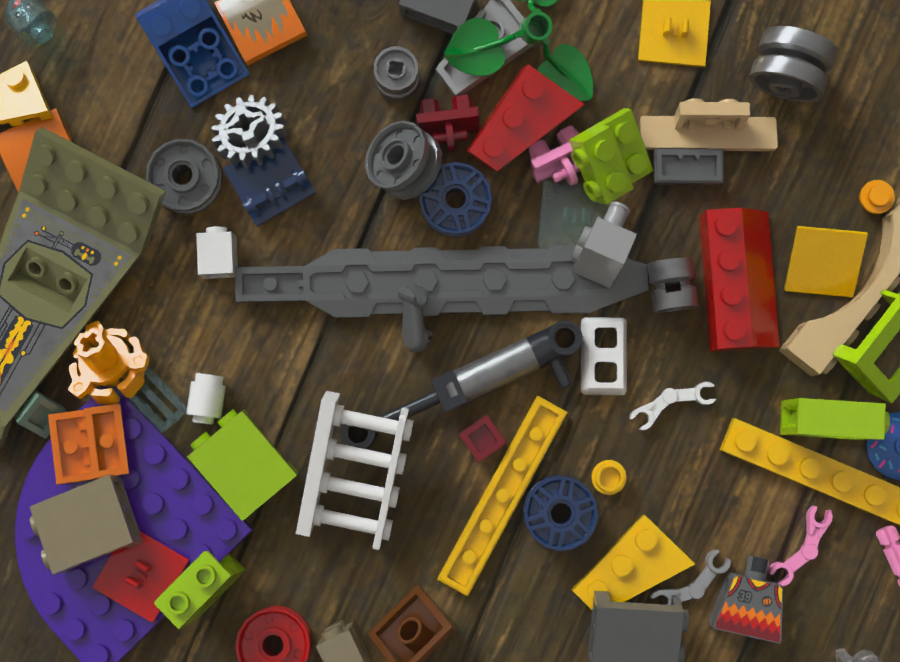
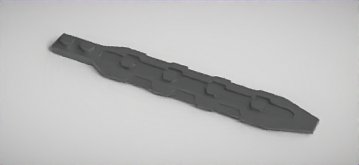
M550 245L549 248L507 249L506 246L481 247L480 250H438L437 247L413 248L412 251L333 249L305 266L235 267V296L237 303L307 302L335 318L370 317L371 314H403V300L398 297V289L410 287L414 290L416 287L421 286L428 291V304L422 308L423 316L482 312L483 315H507L508 312L550 311L551 314L591 313L648 291V265L627 258L612 286L607 288L572 272L577 260L571 258L576 245Z

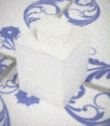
M220 226L206 228V233H196L198 275L203 279L235 277V267H238L237 237L231 231L227 232L226 227Z

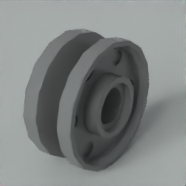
M402 120L391 123L382 129L372 140L366 153L365 170L368 179L392 197L401 200L416 198L425 192L436 180L441 168L442 152L439 143L431 135L424 132L415 123Z
M175 139L164 143L153 152L147 164L146 181L166 191L162 202L164 207L177 214L192 215L205 211L216 201L222 190L223 174L219 162L205 146L194 140ZM186 169L192 170L191 181L185 185H179L177 182L179 173Z

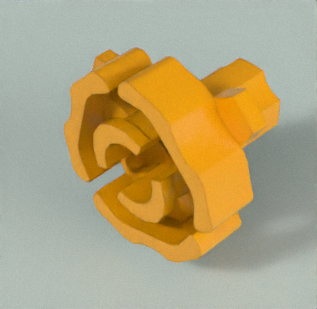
M99 321L86 325L85 333H80L74 342L77 348L74 350L73 356L78 361V364L75 362L69 366L72 383L68 390L79 399L89 394L96 403L104 405L118 404L120 397L112 388L96 389L99 385L104 387L116 386L126 398H132L145 381L144 373L149 365V356L147 355L146 348L137 337H131L125 329L110 328L105 330ZM128 346L134 347V353H130Z

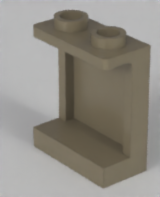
M109 474L29 506L32 513L30 525L35 535L40 537L44 549L41 551L42 561L45 567L51 570L52 575L65 574L74 567L119 549L131 548L143 543L121 476Z

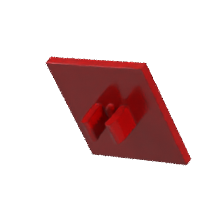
M140 531L143 543L112 552L92 588L154 623L160 613V610L154 604L155 600L183 573L190 559Z

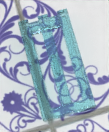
M147 366L144 374L178 410L173 414L145 383L140 390L168 420L163 422L137 393L129 399L161 433H165L187 412V406Z

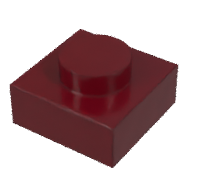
M485 415L458 434L478 463L507 443L488 415Z

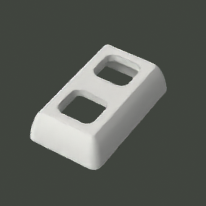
M584 317L581 320L583 336L581 344L582 394L625 395L627 392L626 319ZM595 329H616V347H596ZM597 362L615 363L617 366L616 381L613 383L597 382L595 380V364Z

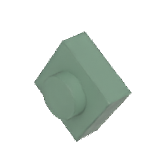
M35 390L14 418L19 425L46 439L50 434L48 414L67 411L61 404Z

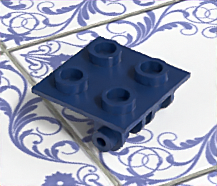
M284 137L279 138L283 148H274L272 150L275 156L273 159L267 156L262 157L263 165L259 166L253 160L249 168H245L241 161L236 166L229 164L223 168L256 227L316 193Z

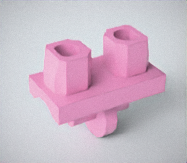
M572 125L560 130L557 134V140L561 146L550 151L545 140H539L528 147L532 174L537 183L552 177L555 183L565 178L570 186L578 183L576 173L580 169L573 162L571 156L573 150L569 139L579 133Z

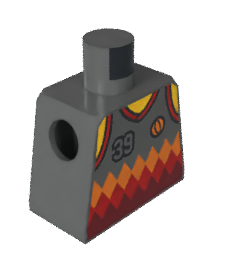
M748 555L745 575L727 572L707 623L714 629L781 644L783 586L766 580L770 560Z

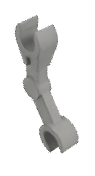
M712 550L705 558V568L689 586L680 589H656L649 596L656 598L659 595H664L667 599L665 605H671L672 597H679L681 603L693 598L700 599L717 573L721 574L729 569L731 560L726 558L721 567L715 568L712 561L719 553V550Z

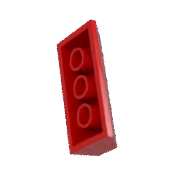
M748 208L706 210L699 216L710 352L780 347L768 211Z

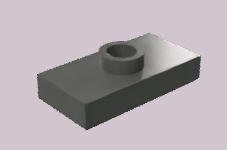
M654 149L653 185H722L723 149Z

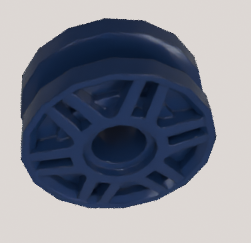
M452 162L441 165L436 180L425 192L420 194L419 200L422 216L431 229L442 236L458 238L468 236L481 228L489 215L492 195L488 181L479 170L469 164ZM454 192L460 193L465 198L464 205L456 209L451 208L446 203L447 196Z
M563 475L548 476L535 483L526 494L522 508L524 523L531 536L544 547L557 551L571 550L585 543L595 531L598 520L597 502L591 491L578 480ZM558 503H564L569 508L568 517L561 522L554 521L551 518V510Z

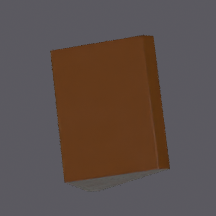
M417 584L368 635L388 662H423L456 628L455 622Z

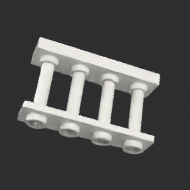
M326 391L321 400L296 534L310 537L314 525L320 526L323 523L375 534L372 549L379 550L382 540L389 541L393 520L387 519L389 507L396 508L400 487L393 486L395 475L403 474L407 454L400 453L402 441H410L414 420L407 419L409 412L407 408L401 409L399 421L344 410L343 405H338L340 393ZM340 424H346L395 435L392 455L339 444L337 439L332 438L334 426L340 427ZM334 457L389 468L385 488L332 477L330 472H325L327 459L333 460ZM327 490L381 501L378 520L326 510L324 505H319L321 492L327 493Z

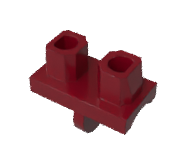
M468 94L457 95L452 98L453 110L440 111L438 100L434 98L420 101L419 114H416L417 126L431 135L438 143L447 142L448 152L455 151L454 141L467 140V133L479 132L478 106L473 107Z

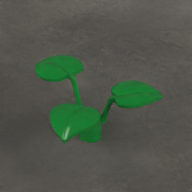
M517 0L522 2L528 1L527 7L531 14L520 23L518 31L499 40L498 30L492 22L483 18L469 19L456 29L444 52L445 59L455 69L472 76H487L498 71L504 65L505 54L501 45L517 38H522L528 44H538L541 42L543 56L547 61L543 62L537 71L579 101H589L593 96L592 74L584 55L577 48L568 44H561L554 49L552 55L549 53L550 39L548 36L552 32V21L546 13L541 12L534 4L539 7H549L558 0Z

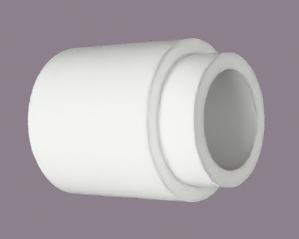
M196 373L195 382L191 381L186 414L193 415L192 422L213 425L214 418L221 419L226 388L223 385L224 377Z

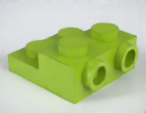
M623 108L569 139L573 150L571 153L573 162L580 169L585 181L583 184L585 193L594 202L605 205L611 203L633 190L632 183L654 171L631 109Z

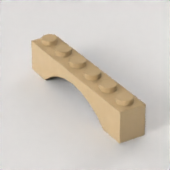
M900 197L882 218V241L879 257L864 287L849 303L836 312L823 318L799 324L778 350L808 375L827 374L838 361L832 355L840 344L849 346L859 335V331L856 328L863 319L868 321L880 308L881 305L877 302L882 296L880 292L883 289L892 292L900 283V276H898L900 273Z

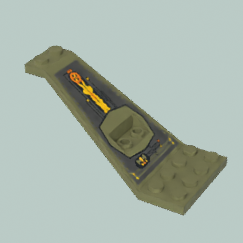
M43 127L35 131L20 190L0 241V450L6 444L14 417L147 249L166 193L165 190Z

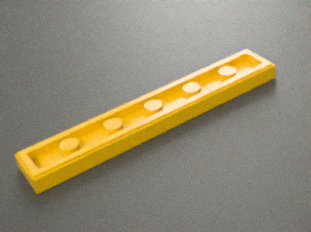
M538 395L536 396L437 580L466 596L469 595L566 417L567 411Z

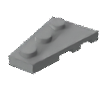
M490 0L485 8L480 10L475 18L486 19L496 26L499 34L498 40L518 31L520 23L524 20V17L510 0ZM517 38L501 45L505 54V62L502 67L535 44H528L522 38ZM445 57L436 68L437 75L454 97L464 95L492 75L472 76L455 69Z

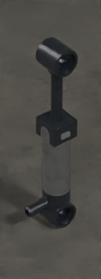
M559 321L546 329L476 361L432 379L431 383L435 391L378 417L399 421L402 408L409 409L407 417L409 418L440 403L446 413L548 365L560 389L567 388L573 382L562 359L572 355L580 348L583 339L581 329L572 321ZM560 330L568 331L573 338L571 347H559L555 342L556 332ZM342 424L340 431L341 440L345 445L368 449L372 446L376 436L379 435V431L368 429L367 439L362 443H355L349 434L351 425Z

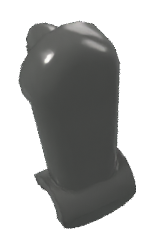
M421 286L416 287L414 290L410 287H401L398 289V297L403 300L402 339L407 349L411 352L419 353L424 351L427 343L433 340V337L429 336L434 335L431 330L425 328L422 308L428 304V291Z

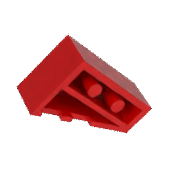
M527 64L521 68L465 153L490 171H498L585 104Z

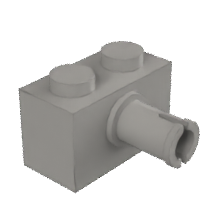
M611 202L604 219L597 217L592 228L585 226L571 256L572 259L577 260L572 272L607 288L612 286L627 259L637 235L623 228L626 218L630 214V209L626 205L619 202Z

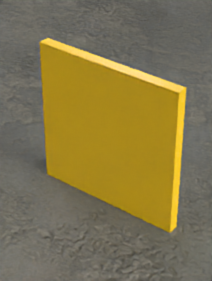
M643 0L638 61L705 67L711 1Z
M797 226L784 290L854 297L868 233Z

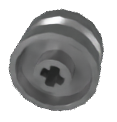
M774 26L763 31L758 46L761 56L753 62L749 81L761 91L781 99L805 103L821 100L828 83V77L824 73L832 70L837 55V47L832 41L809 30L791 26Z

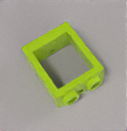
M808 398L782 400L780 435L852 440H884L885 433L889 430L890 416L888 412H885L886 403Z

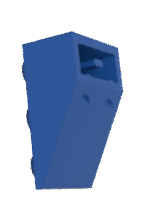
M158 0L135 13L136 19L191 108L249 75L248 70L207 0Z

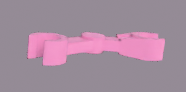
M811 506L806 513L807 535L800 550L784 563L775 562L768 568L767 573L771 575L778 568H784L786 575L777 582L782 586L790 584L794 577L793 573L806 562L817 557L820 538L832 522L833 515L831 510H825L823 521L818 523L814 518L817 506Z

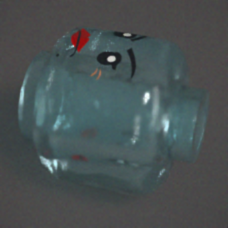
M10 0L6 6L4 21L21 43L25 45L44 44L52 38L53 32L56 29L57 19L43 0Z

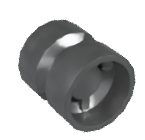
M394 46L384 49L376 57L374 76L379 93L391 102H404L411 99L419 87L418 62L415 56L408 49Z
M671 258L647 264L650 283L656 286V290L651 293L653 311L655 313L686 310L699 306L697 288L690 283L695 277L693 258ZM681 284V291L667 293L666 286Z

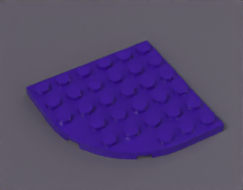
M103 386L100 390L112 388L120 397L118 404L121 407L129 474L120 476L139 530L190 559L184 571L204 551H209L221 563L254 529L246 520L242 521L198 469L130 398H126L116 386ZM91 398L79 410H84V408L105 405L96 403L95 400ZM50 439L35 459L26 477L17 507L15 547L21 577L28 595L40 616L81 662H120L166 616L160 611L156 620L152 623L92 588L112 553L74 567L65 574L52 575L51 570L45 567L41 557V551L44 549L40 537L35 535L30 525L32 513L29 506L94 481L56 485Z

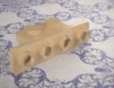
M696 98L679 103L674 116H642L639 121L640 135L646 150L723 149V151H775L778 147L776 118L750 117V103L739 102L735 99H724L719 102H704V100Z

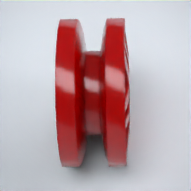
M274 605L260 609L245 620L237 633L235 649L238 662H307L311 656L313 638L309 624L300 613L290 607ZM269 635H277L282 639L284 645L282 652L272 653L268 650L266 639Z

